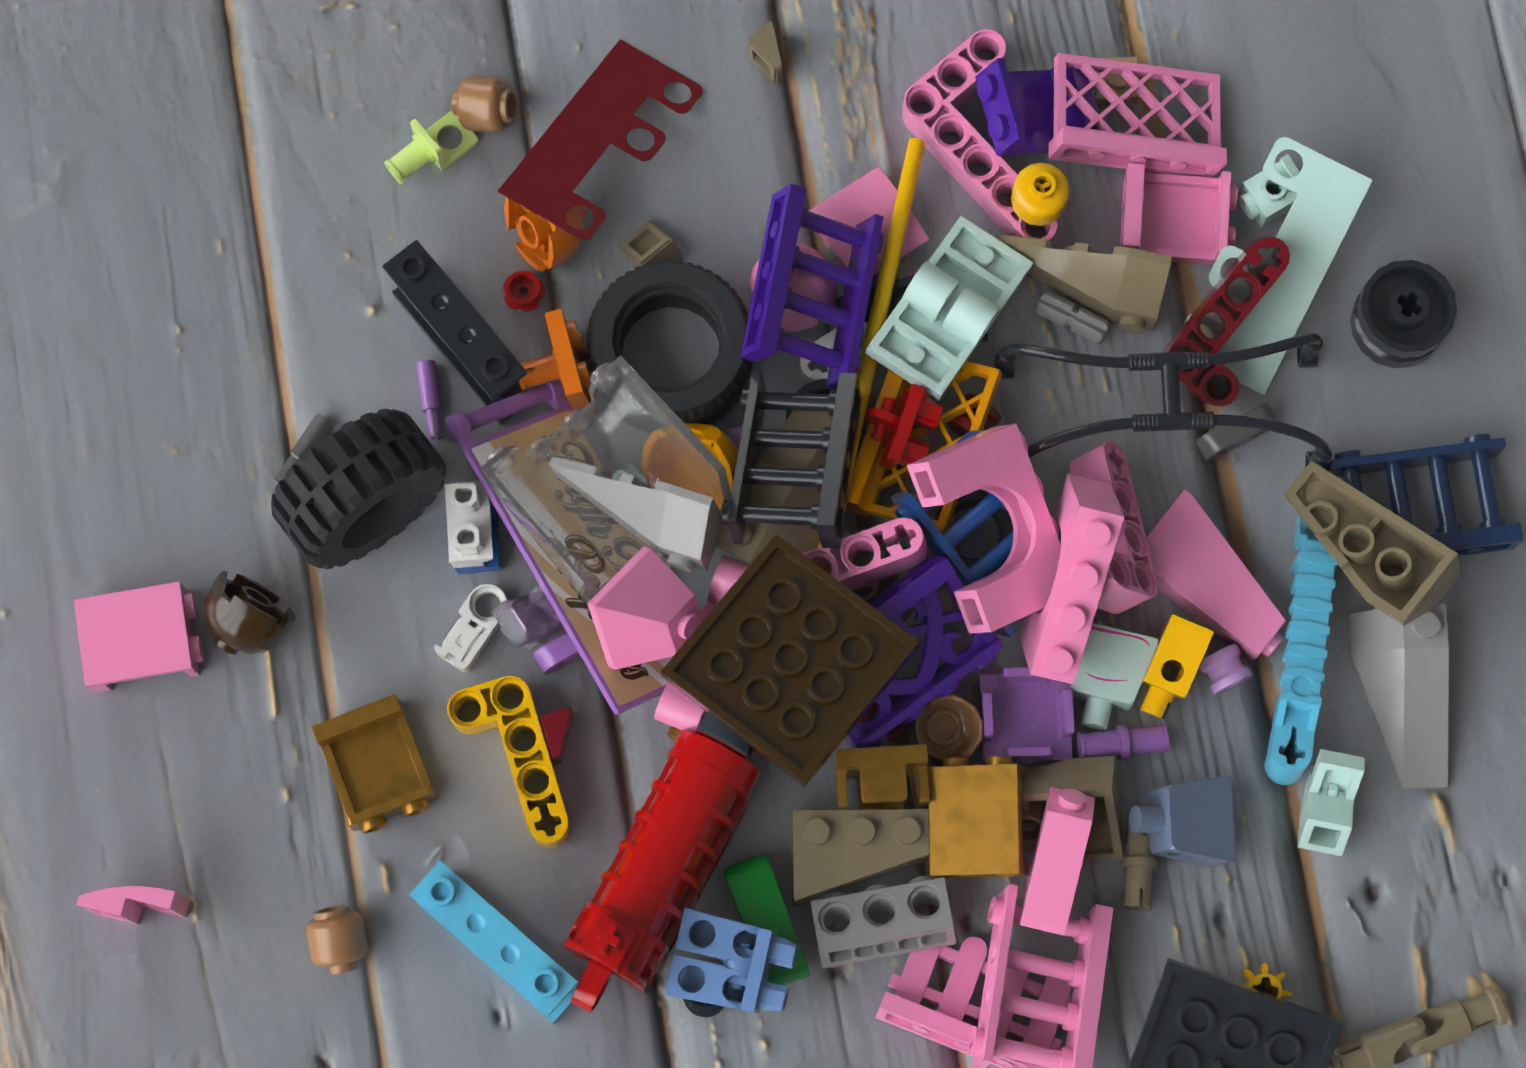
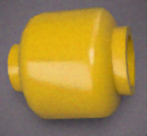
M1040 162L1027 166L1020 171L1014 181L1011 195L1013 210L1021 220L1030 225L1043 226L1053 223L1061 217L1066 209L1070 192L1068 180L1063 172L1052 164Z

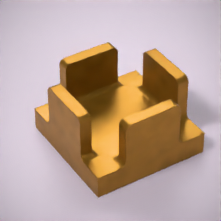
M927 744L836 749L834 770L838 810H847L848 808L847 779H855L858 783L859 810L904 809V801L908 796L906 776H916L918 807H928Z

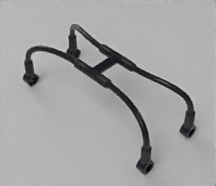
M1316 333L1303 334L1244 350L1210 354L1209 351L1135 353L1128 354V357H1109L1027 344L1009 345L1003 347L999 353H995V368L1000 369L1002 372L1001 379L1014 378L1016 355L1034 356L1095 367L1128 368L1129 371L1161 370L1163 413L1133 414L1132 418L1100 421L1056 433L1029 445V458L1061 443L1102 432L1132 429L1133 432L1214 429V426L1262 429L1307 442L1314 446L1316 450L1306 452L1305 468L1313 461L1327 470V463L1332 457L1329 445L1321 437L1290 424L1250 416L1214 415L1212 411L1181 412L1179 370L1191 368L1207 369L1210 368V365L1245 361L1297 348L1299 368L1317 367L1319 352L1323 347V340Z

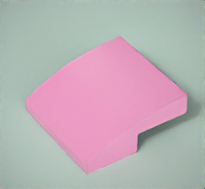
M876 166L809 211L855 228L857 224L875 214L884 216L881 232L884 234V242L879 254L876 256L873 276L879 273L897 189L881 168ZM912 211L910 212L900 258L929 240ZM820 234L827 248L832 249L842 266L848 268L852 245Z
M122 886L96 890L80 895L76 905L94 914L138 925L143 907L186 918L191 900L176 891L144 886Z

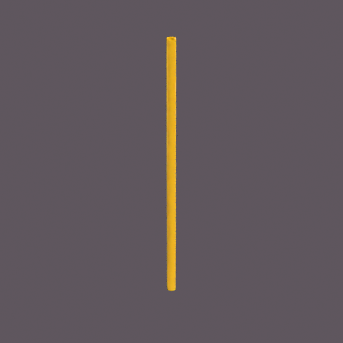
M910 138L908 141L862 347L861 366L857 373L862 393V404L851 477L877 361L866 355L865 352L870 342L887 320L926 144L924 140L919 138ZM826 566L820 567L830 574L831 568Z

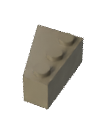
M929 809L793 810L794 906L926 861L930 854Z

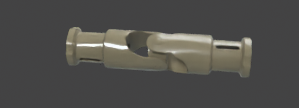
M1489 986L1484 988L1481 995L1461 1002L1454 999L1407 1016L1401 1021L1388 1023L1358 1034L1357 1040L1335 1048L1328 1068H1388L1404 1062L1410 1057L1420 1056L1470 1038L1473 1031L1494 1023L1499 1026L1505 1025L1508 1022L1507 1013L1497 990ZM1425 1027L1435 1028L1438 1032L1433 1036L1427 1037Z

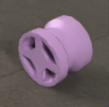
M1237 644L1227 646L1209 655L1200 663L1199 669L1201 672L1207 673L1211 680L1210 689L1213 695L1221 694L1253 676L1250 668L1242 664L1239 658L1241 651Z

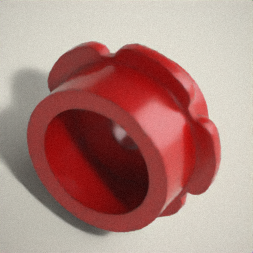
M531 271L515 272L503 284V291L506 294L504 295V301L513 310L533 311L539 306V300L545 296L543 281L538 280L536 274ZM522 288H526L528 290V293L526 295L520 294V290Z

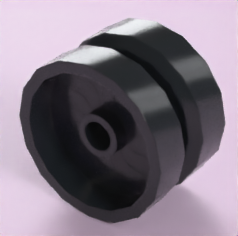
M1415 260L1393 261L1378 269L1367 281L1356 298L1350 316L1352 336L1360 350L1374 362L1391 368L1413 367L1427 360L1453 328L1457 314L1455 292L1446 277L1431 265Z

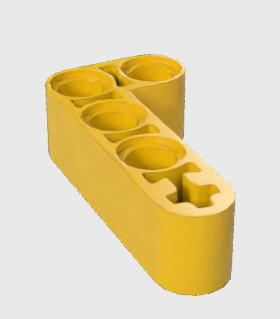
M504 676L461 689L454 693L449 699L447 713L458 731L467 735H475L499 728L526 823L535 842L541 847L548 849L563 845L571 832L570 821L543 736L533 696L526 682L516 676ZM509 689H517L524 694L522 703L515 709H507L500 705L501 696ZM466 702H475L481 707L479 716L472 722H463L458 719V710ZM521 731H530L536 735L535 745L528 751L521 752L513 748V739ZM534 773H542L549 777L548 787L540 794H532L525 790L527 778ZM556 799V803H550L552 800ZM547 804L554 822L561 821V824L555 826V835L548 836L544 830L538 831V828L544 825V819L538 806ZM531 806H537L533 810H530Z

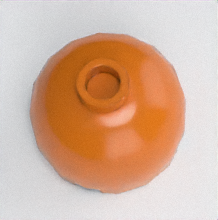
M505 198L504 214L508 230L516 228L523 242H517L515 246L530 266L537 271L553 269L576 254L583 240L577 239L511 199ZM582 206L570 208L565 215L567 223L573 228L585 229L584 208Z

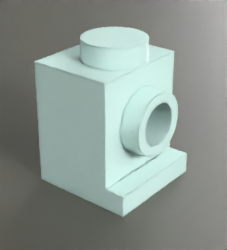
M1288 154L1275 163L1276 171L1283 177L1291 178L1300 173ZM1262 171L1243 182L1238 192L1240 195L1238 200L1245 215L1249 219L1255 218L1262 228L1288 213L1298 193L1269 180ZM1272 184L1278 194H1270L1266 190V186Z

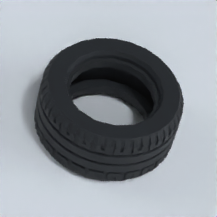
M666 260V262L661 263V261H655L653 264L649 262L644 264L645 266L643 267L637 266L634 268L635 270L627 271L624 276L618 277L616 282H612L608 286L609 289L601 294L602 298L598 299L596 307L591 313L592 317L589 319L586 338L587 354L596 388L599 390V394L604 398L608 407L611 406L612 411L619 414L624 421L628 420L629 424L637 425L642 430L648 429V432H654L659 428L674 424H713L717 418L723 417L724 413L729 412L733 404L738 402L739 396H742L743 387L747 386L748 378L751 375L753 362L740 358L749 316L746 306L743 305V300L737 295L734 288H730V284L727 281L722 280L721 276L713 274L712 270H705L701 265L695 266L691 262L683 263L680 260L676 262ZM666 307L687 309L701 316L715 331L719 342L718 356L710 370L693 384L675 389L654 387L637 378L625 364L622 355L624 339L633 324L648 312Z

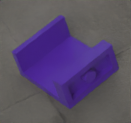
M997 58L975 76L977 92L983 103L988 122V132L993 140L997 156L1049 153V142L1054 138V67L1050 70L1008 72L1005 59ZM1066 68V79L1078 92L1090 83L1089 79L1080 69ZM1091 89L1082 97L1098 113ZM1066 95V102H1067V101L1070 100V98ZM1075 104L1066 110V126L1084 128L1091 122Z

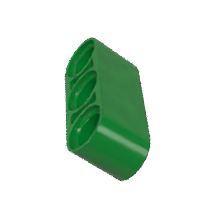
M763 853L723 868L742 923L777 931V937L785 938L799 945L794 969L771 964L767 982L787 985L811 976L766 854Z

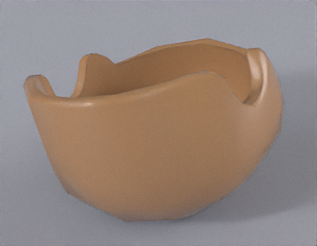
M949 694L944 697L937 696L924 705L925 711L914 720V737L919 745L927 744L928 755L939 761H942L944 758H968L971 756L983 739V720L977 708L965 698Z

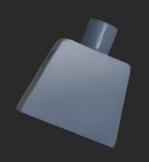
M1231 776L1173 784L1148 791L1147 806H1133L1130 810L1129 826L1131 831L1134 833H1149V849L1153 855L1212 867L1235 862L1236 850Z

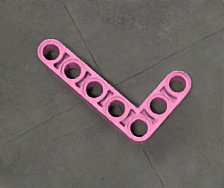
M979 30L908 88L903 99L902 119L913 135L926 142V149L1007 236L1034 238L1025 229L1030 224L1018 217L1013 210V206H1003L997 200V197L1001 194H1012L1014 181L1018 174L1001 156H997L996 151L957 110L977 93L975 76L994 60L1004 58L1006 44L1003 37L994 30ZM980 49H987L992 51L996 57L985 61L978 58L975 52ZM955 75L960 77L964 84L959 87H950L945 84L943 79L947 76ZM916 102H925L933 110L927 114H919L911 106ZM952 132L957 134L961 141L954 145L945 144L941 141L940 135ZM973 163H982L988 167L990 172L983 176L974 175L970 172L968 166ZM1057 220L1051 224L1043 225L1042 227L1047 231V235L1037 239H1046L1053 242L1058 227Z

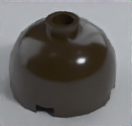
M222 571L209 589L204 601L203 614L209 630L216 636L214 643L223 651L236 655L238 651L247 654L264 653L275 647L295 621L294 612L288 607L286 612L283 613L281 609L274 605L280 598L258 582L240 574H236L233 580L227 579L228 571Z

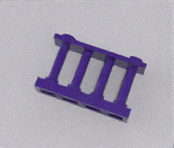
M791 183L772 195L740 358L757 363L775 354L777 350H781L828 366L829 372L826 386L834 389L838 386L839 373H858L861 366L859 347L876 256L879 254L884 242V234L881 232L884 216L875 214L857 224L856 228L808 211L807 206L804 205L807 189ZM803 227L851 244L852 250L848 268L801 252L799 246L796 245L799 229ZM796 268L845 285L841 308L792 292L791 287L788 286L791 270ZM789 309L836 325L837 330L833 349L784 333L783 328L780 327L783 311Z

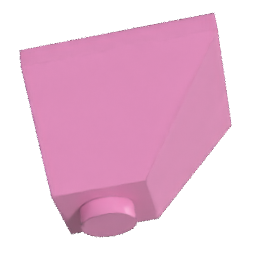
M643 546L587 603L608 667L614 670L674 656L703 622L695 594L651 548Z

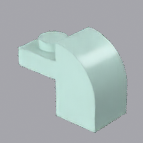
M1320 749L1315 766H1310L1305 784L1299 818L1298 848L1342 856L1353 826L1354 798L1365 771L1364 757Z

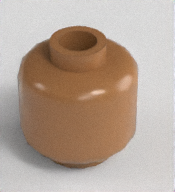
M472 75L463 80L459 90L453 92L451 107L453 114L458 115L459 122L464 129L475 132L498 133L506 129L509 123L514 122L518 112V97L515 89L511 88L509 83L501 77Z
M346 904L326 907L313 912L314 919L308 922L305 927L312 962L319 967H329L330 974H341L357 969L356 961L362 959L369 951L362 915L356 911H350L349 905Z

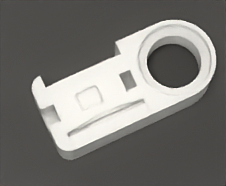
M483 584L476 587L458 610L462 618H459L442 642V647L437 644L434 646L439 657L462 672H468L508 614V601L504 592L499 587L492 584ZM485 594L495 595L501 602L498 613L492 617H482L475 609L477 600Z

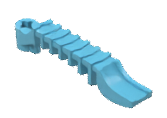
M1298 513L1294 534V550L1299 551L1291 566V573L1295 577L1289 591L1294 597L1287 612V615L1291 616V621L1285 630L1284 638L1288 639V644L1282 654V662L1285 663V668L1279 678V685L1283 688L1276 701L1269 745L1264 762L1265 772L1268 777L1280 785L1296 783L1302 777L1312 759L1315 728L1322 704L1320 689L1325 678V674L1322 672L1328 652L1325 650V646L1330 634V627L1328 626L1329 616L1333 609L1331 595L1336 583L1333 580L1334 570L1338 565ZM1288 743H1289V752H1288V755H1290V758H1289V759H1290V762L1294 763L1293 765L1288 764V763H1287V758H1286V756H1285V755H1282L1283 752L1285 751V749H1286Z

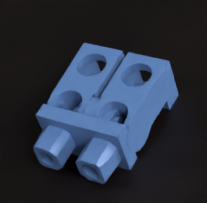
M684 908L675 948L721 960L720 964L686 955L674 954L665 995L752 1013H760L761 1009L784 1011L789 995V987L767 982L770 966L774 964L794 969L799 945L785 938L777 937V931Z

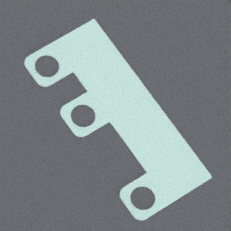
M1282 137L1274 143L1264 163L1263 173L1269 180L1298 193L1276 236L1289 249V264L1217 353L1244 350L1294 337L1373 181L1372 179L1290 138ZM1287 149L1298 152L1303 160V167L1300 173L1291 178L1281 176L1275 169L1277 155ZM1228 245L1220 251L1209 273V282L1212 286H1215L1222 278L1220 273L1222 264L1229 258H1238L1243 250ZM1273 247L1270 248L1265 260H1261L1255 269H1248L1249 273L1255 275L1263 265L1275 264L1276 261L1272 258V253L1275 251ZM1255 275L1261 283L1263 277ZM1246 281L1237 286L1230 285L1228 293L1245 301L1249 296L1250 289ZM1206 315L1201 320V324L1210 327L1215 336L1220 332L1222 323ZM1186 346L1177 349L1178 352H1192ZM1286 351L1224 365L1236 375L1239 383L1265 395Z

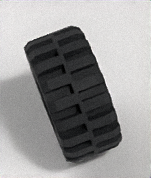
M380 409L375 414L370 412L362 415L360 419L354 422L349 421L342 425L341 429L335 433H330L321 439V442L313 449L307 450L301 456V460L286 471V477L276 485L275 493L272 494L271 510L274 519L308 564L320 569H332L334 566L342 567L348 565L354 559L359 560L367 556V553L374 549H379L387 543L386 541L395 535H399L406 529L409 523L422 515L426 506L432 504L436 499V493L441 491L444 486L446 464L411 416L396 409Z

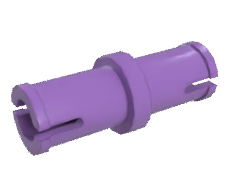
M1126 724L1115 725L1114 730L1076 732L1075 739L1078 758L1117 756L1119 760H1126L1132 754L1165 753L1169 751V734L1165 724L1127 728Z

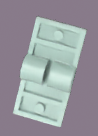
M960 216L929 261H925L915 274L902 299L870 342L865 354L912 385L916 384L926 388L924 393L939 401L1028 274L1033 262L966 218Z

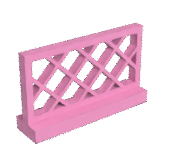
M1058 53L1054 57V138L1049 142V159L1126 169L1127 163L1145 164V172L1213 178L1227 164V148L1221 147L1220 75ZM1066 68L1080 69L1090 80V83L1078 92L1066 79ZM1110 73L1121 75L1131 86L1120 98L1103 80ZM1149 79L1161 80L1172 93L1160 103L1144 84ZM1190 84L1208 87V102L1200 108L1184 91ZM1094 86L1111 104L1101 114H1098L1082 97ZM1134 92L1151 108V111L1141 120L1123 102ZM1066 95L1070 98V100L1067 101V102H1066ZM1175 97L1192 115L1182 125H1179L1164 108ZM1073 104L1091 121L1084 128L1066 126V110ZM1116 109L1131 128L1125 133L1114 132L1103 118ZM1156 114L1172 133L1166 138L1154 137L1145 127L1144 123ZM1196 119L1208 132V144L1196 143L1184 129Z

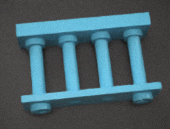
M439 860L409 894L426 912L553 1024L572 1005L570 1000L578 985V981L443 862Z

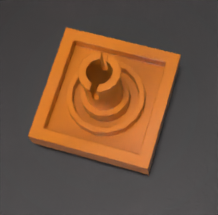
M562 309L546 312L544 315L553 346L552 354L520 363L527 371V375L519 380L521 389L527 390V388L560 379L565 395L577 416L594 412L591 398L598 397V393L586 361L581 362L580 358L587 356L581 331H578L575 320L567 321Z

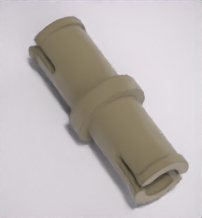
M1127 818L1126 857H1122L1121 868L1125 869L1123 908L1132 910V907H1135V911L1152 910V871L1157 870L1158 860L1153 858V854L1149 849V833L1132 832L1129 826V818Z

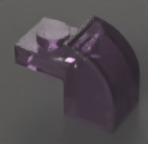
M539 584L527 595L503 601L492 611V614L500 624L502 633L513 642L516 648L525 645L528 651L532 650L565 630Z

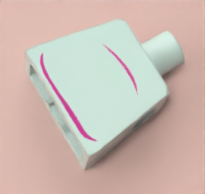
M1092 623L1075 683H1068V687L1072 688L1073 699L1086 702L1081 725L1096 730H1107L1112 708L1129 711L1158 645V638Z

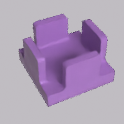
M1028 667L1003 668L1001 674L978 676L979 710L983 720V739L981 741L982 765H986V757L994 756L1013 757V764L1055 763L1072 759V736L1075 729L1072 688L1068 687V683L1030 675Z

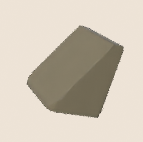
M770 20L748 39V57L773 83H779L782 80V63L773 22Z
M651 220L617 246L634 267L645 266L644 264L649 262L653 264L655 261H661V263L666 262V260H672V262L677 260L683 261V256L674 240Z

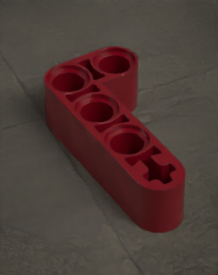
M1262 237L1252 241L1169 341L1163 352H1175L1177 349L1186 346L1195 352L1209 351L1210 354L1217 353L1288 266L1290 253L1287 245L1276 237ZM1273 247L1275 251L1272 253V258L1276 262L1274 265H1263L1255 275L1263 277L1260 283L1255 275L1244 271L1243 267L1246 265L1248 269H1255L1263 258L1258 253L1259 249H1270ZM1241 278L1246 281L1250 290L1248 298L1244 302L1237 304L1232 301L1228 291L1230 284L1235 279ZM1213 312L1220 317L1222 327L1216 336L1209 338L1203 334L1200 326L1203 317ZM1224 364L1210 365V368L1207 369L1191 368L1183 372L1179 371V383L1208 405L1218 407L1229 405L1239 394L1240 384L1238 378ZM1220 374L1227 381V391L1222 397L1213 399L1207 392V382L1213 375Z

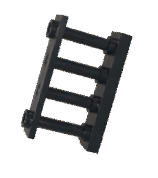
M417 239L382 265L383 270L397 285V288L392 291L395 299L484 406L526 391L521 389L519 380L527 375L525 368ZM512 414V415H510V416H507V417H505V418H502V419H500V420H497V422H498L500 425H502L505 421H507L509 418H511L514 414Z
M752 370L750 386L743 387L741 396V408L745 415L730 499H724L722 505V524L729 527L733 544L743 543L746 523L810 525L812 530L818 531L822 548L840 549L862 404V393L857 373H839L837 390H830L829 394L767 392L762 371ZM765 410L829 412V416L833 417L831 427H825L824 431L762 429ZM759 447L823 449V453L827 454L825 465H819L818 469L755 467ZM752 484L817 487V491L821 492L819 503H813L812 507L749 505Z

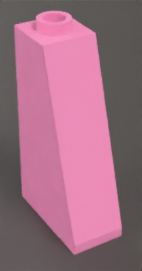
M1184 489L1146 537L1158 590L1209 630L1214 631L1229 645L1237 644L1241 654L1252 663L1260 653L1269 657L1284 638L1278 630L1286 620L1193 495Z

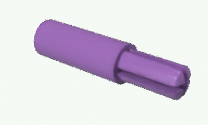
M422 360L416 363L422 411L426 417L428 438L435 440L436 429L437 440H439L444 435L440 414L442 406L435 361Z

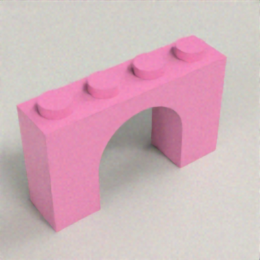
M1017 423L993 427L908 464L907 468L922 507L944 505L978 489H982L995 495L1004 504L1011 517L1014 533L1013 545L1005 563L991 575L954 591L968 632H993L1044 608L1053 587L1061 549V543L1058 538L1059 529L1056 521L1050 516L1043 497V484L1033 470L1028 456L1027 441L1019 431Z
M1067 473L1055 514L1061 529V549L1055 580L1045 607L1025 616L1020 640L1030 675L1074 684L1124 520V514L1111 483Z

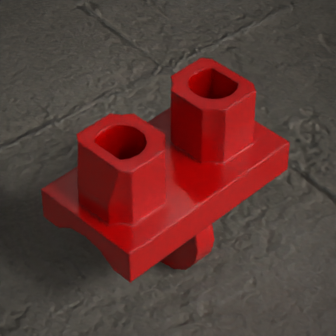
M913 384L910 391L905 390L896 415L893 414L897 401L890 397H884L880 409L867 408L864 419L875 425L870 437L871 439L883 442L886 431L890 430L878 465L889 469L897 464L907 467L908 464L927 456L929 444L909 437L913 424L930 431L935 429L942 413L943 406L923 396L926 388Z

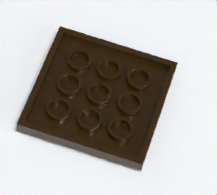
M776 534L660 673L662 678L805 788L920 646L919 641Z

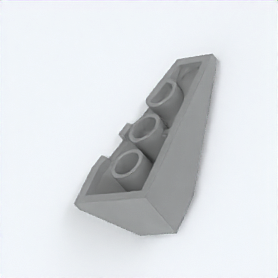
M552 456L549 465L559 479L664 558H667L668 565L688 573H692L694 568L703 571L708 570L724 527L722 524V514L713 497L657 481L655 488L652 489L649 485L639 481L636 476L621 473L617 480L609 479L610 474L596 466Z
M1437 604L1435 608L1405 626L1378 609L1348 614L1350 660L1355 672L1359 674L1367 695L1365 698L1370 710L1374 712L1383 735L1382 741L1401 789L1448 788L1449 638L1446 604Z

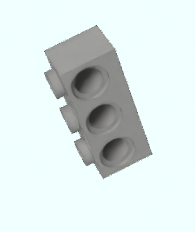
M920 876L912 879L908 884L896 886L876 884L866 888L863 892L847 895L843 892H831L823 895L819 900L810 901L823 968L957 944L945 877ZM925 905H933L938 908L930 916H922L917 913L918 909ZM880 913H889L894 916L891 921L885 924H877L872 921ZM836 921H845L849 924L841 932L828 930V927Z

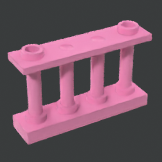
M1009 884L997 896L992 897L988 909L987 921L992 923L993 927L978 1028L974 1027L972 1029L968 1043V1054L974 1055L972 1068H986L993 1062L994 1055L1049 1068H1093L1113 908L1096 904L1083 916H1080L1078 920L1069 918L1065 936L1074 937V942L1079 943L1077 959H1074L1072 963L1009 949L1012 925H1020L1022 907L1015 905L1018 886ZM1006 967L1068 981V985L1073 987L1071 1003H1068L1065 1007L1003 993ZM1000 1011L1061 1024L1062 1029L1067 1031L1065 1047L1058 1051L996 1037Z

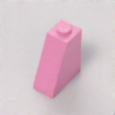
M1050 787L1026 879L1020 925L1065 936L1092 825L1095 797L1087 796L1076 789L1068 788L1062 790Z

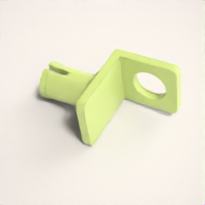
M452 111L444 115L427 130L414 119L410 122L414 134L412 136L413 141L392 158L386 160L384 165L399 184L404 183V180L429 161L435 163L443 172L476 146L479 142L478 137L473 131L464 129L459 122L458 115H454ZM453 127L461 132L462 141L458 147L446 149L438 143L439 133L445 128Z

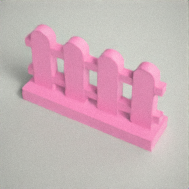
M969 937L963 941L959 951L943 946L910 952L902 975L898 976L892 973L888 987L896 989L895 993L885 992L875 1018L973 1057L974 1055L968 1054V1043L972 1029L975 1026L962 1020L966 1017L979 1022L981 1008L969 1004L979 975H986L987 962H985V958L988 952L986 943L981 938ZM937 958L954 964L943 993L926 987ZM1006 967L1003 993L1020 996L1023 991L1038 997L1039 1001L1065 1007L1068 1003H1071L1072 996L1069 994L1072 986L1068 985V981L1047 976L1044 983L1041 984L1028 979L1029 972ZM921 1000L938 1006L937 1010L935 1011L920 1005ZM1000 1011L996 1037L1005 1038L1007 1033L1022 1039L1023 1043L1059 1051L1062 1040L1054 1037L1058 1024L1031 1018L1027 1027L1012 1021V1013ZM995 1055L991 1063L1000 1068H1049Z

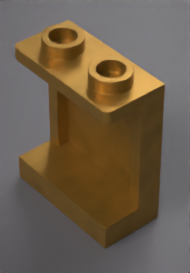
M396 694L311 726L315 739L323 751L347 815V823L354 832L361 829L363 834H368L380 830L388 825L387 818L402 812L405 817L415 816L430 808L428 802L437 799L402 704Z
M1008 756L986 757V765H969L968 758L942 759V766L928 767L930 876L937 878L1028 876V858L1023 857L1021 777H1026L1025 767L1013 764V757Z

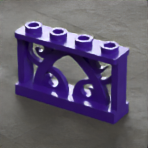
M936 554L931 555L867 602L909 635L916 636L925 633L921 659L914 676L894 678L875 701L878 705L877 713L866 722H858L846 736V740L854 748L879 747L889 738V731L900 723L907 724L917 719L925 711L924 705L937 696L944 697L952 693L961 684L959 679L972 670L978 671L987 667L995 660V653L1004 646L994 631L972 633L970 645L958 653L952 651L951 642L955 638L962 636L953 631L943 632V625L954 621H965L960 610L942 614L936 589L943 584L959 608L954 591L964 586L956 576L957 573L947 558ZM909 608H914L916 615L913 620H920L924 617L925 622L906 626L902 621V615ZM939 659L945 661L943 665L937 668ZM889 694L901 696L891 702Z

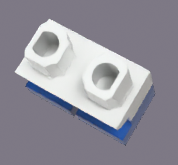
M481 482L445 484L450 564L458 574L502 571L500 532L497 529L499 528V513Z

